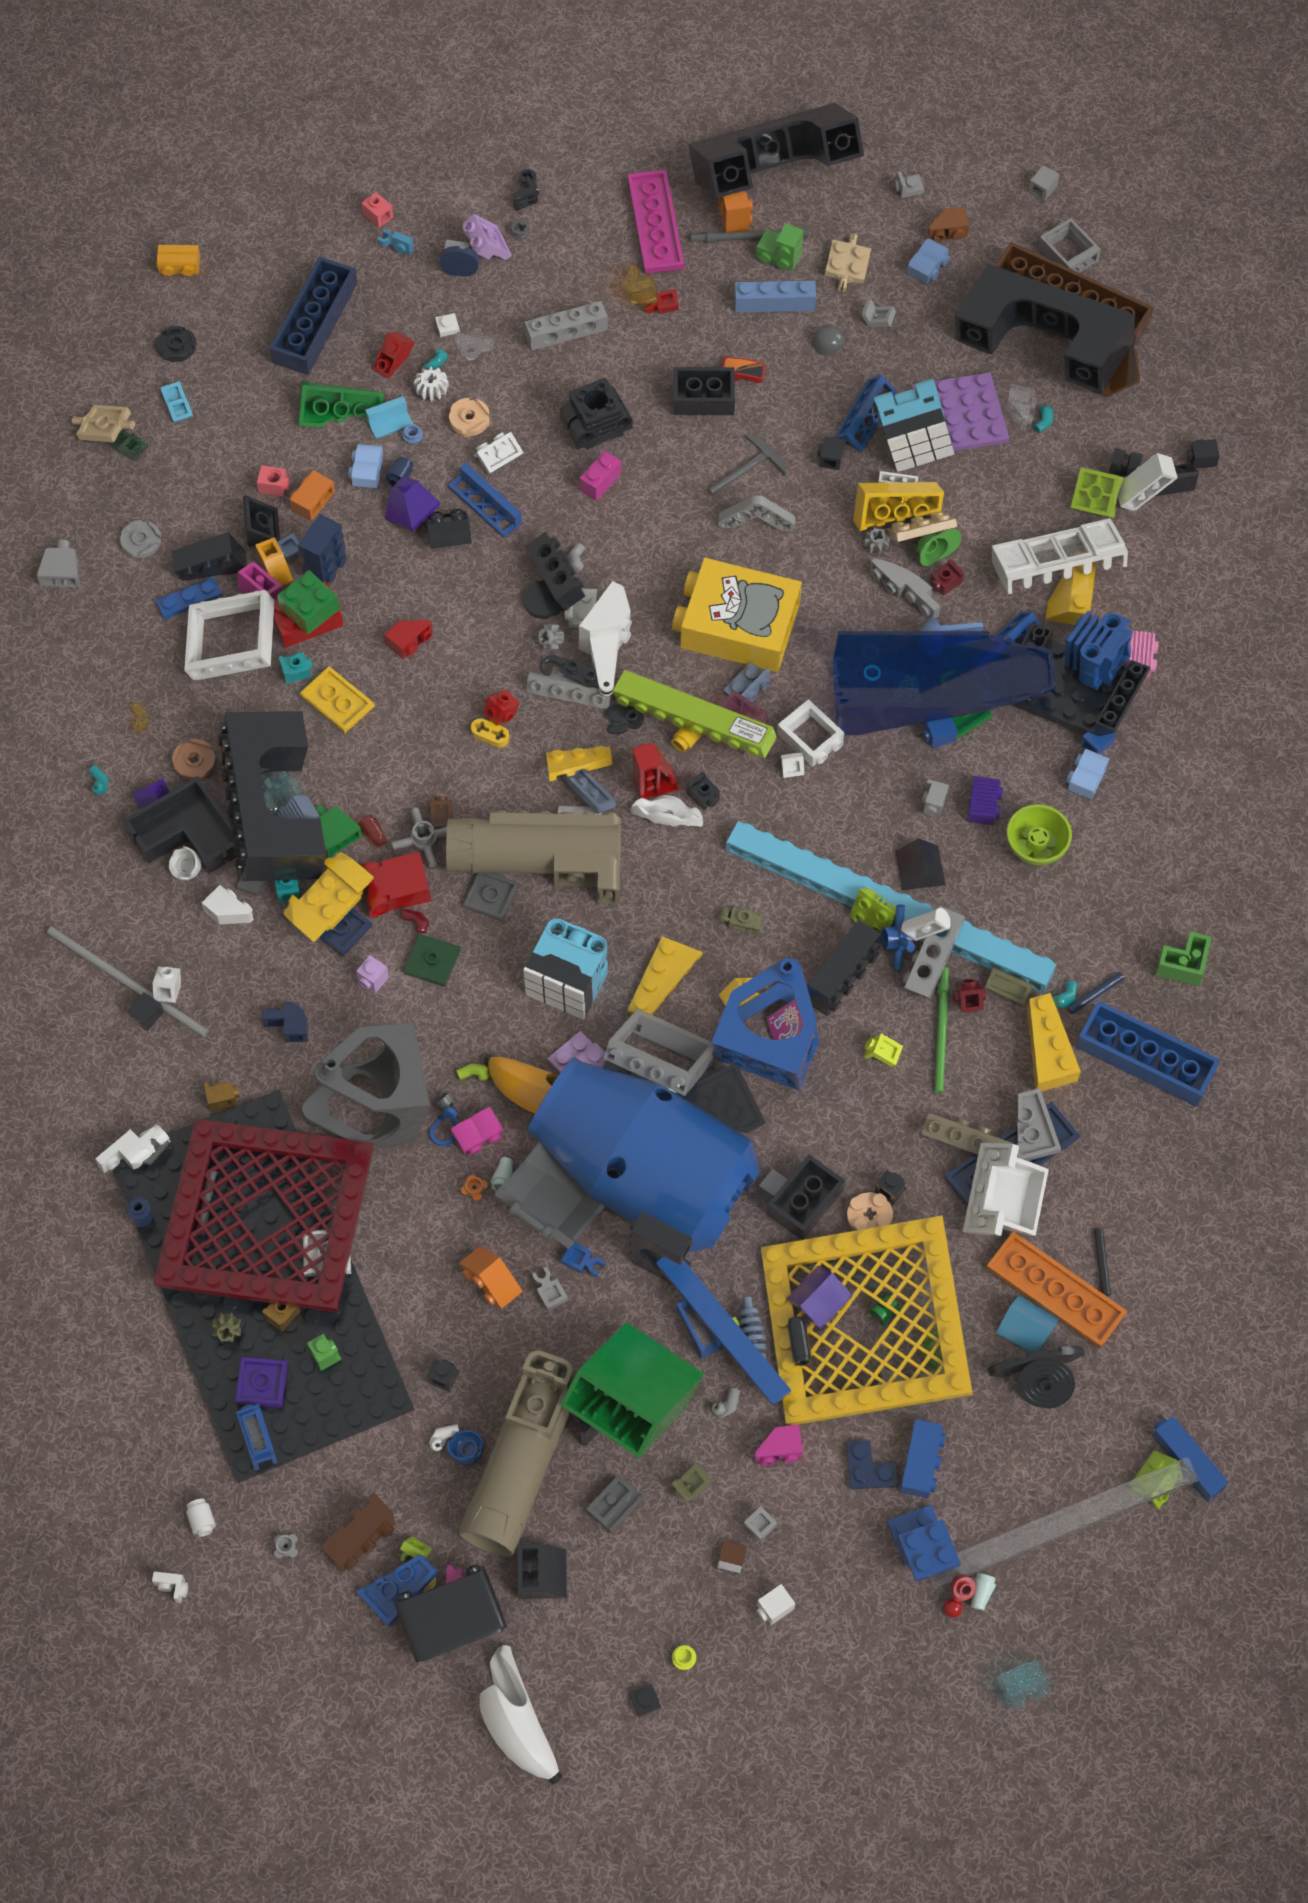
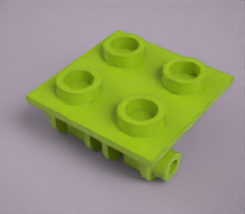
M864 887L859 889L849 917L855 923L858 920L862 921L881 934L882 928L891 927L893 919H896V906L890 902L887 904V899L881 902L883 896H879L871 888Z

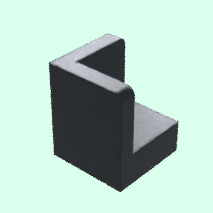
M145 992L141 994L128 1010V1014L141 1022L144 1030L147 1032L164 1012L162 1004Z

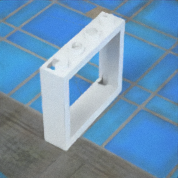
M257 590L252 593L237 594L232 597L218 598L217 600L189 605L184 671L193 680L271 666L274 599L267 591ZM260 609L258 649L201 660L205 619Z

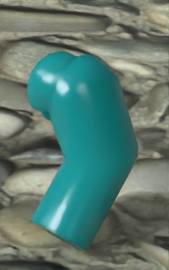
M1043 405L1039 409L1041 420L1033 425V429L1038 433L1053 423L1054 411L1049 405Z
M94 765L89 769V774L95 779L92 791L97 795H101L107 791L109 778L97 765Z

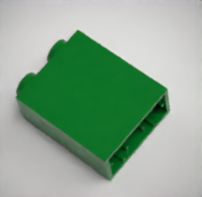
M626 1322L578 1370L561 1406L640 1459L687 1407L704 1373Z

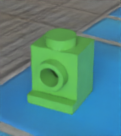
M324 1334L307 1343L309 1352L320 1371L341 1360L333 1340H327Z

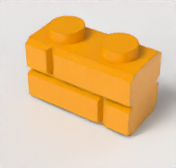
M158 245L157 267L159 274L165 276H172L173 274H183L184 276L199 275V245Z

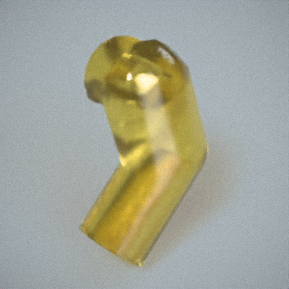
M136 702L131 706V710L137 716L132 726L135 730L141 732L147 729L150 715L139 702Z

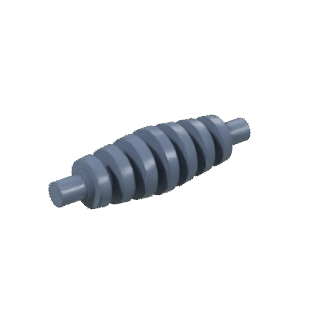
M752 1297L743 1298L744 1308L740 1311V1317L744 1318L740 1320V1326L744 1327L741 1330L761 1353L766 1351V1344H761L766 1341L765 1335H761L764 1332L763 1326H756L762 1323L761 1318L754 1317L759 1315V1311L753 1307ZM761 1353L763 1357L766 1359V1354Z

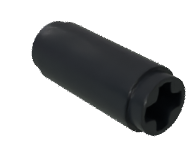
M792 1317L788 1319L787 1325L792 1358L796 1366H806L811 1363L806 1322L804 1317Z

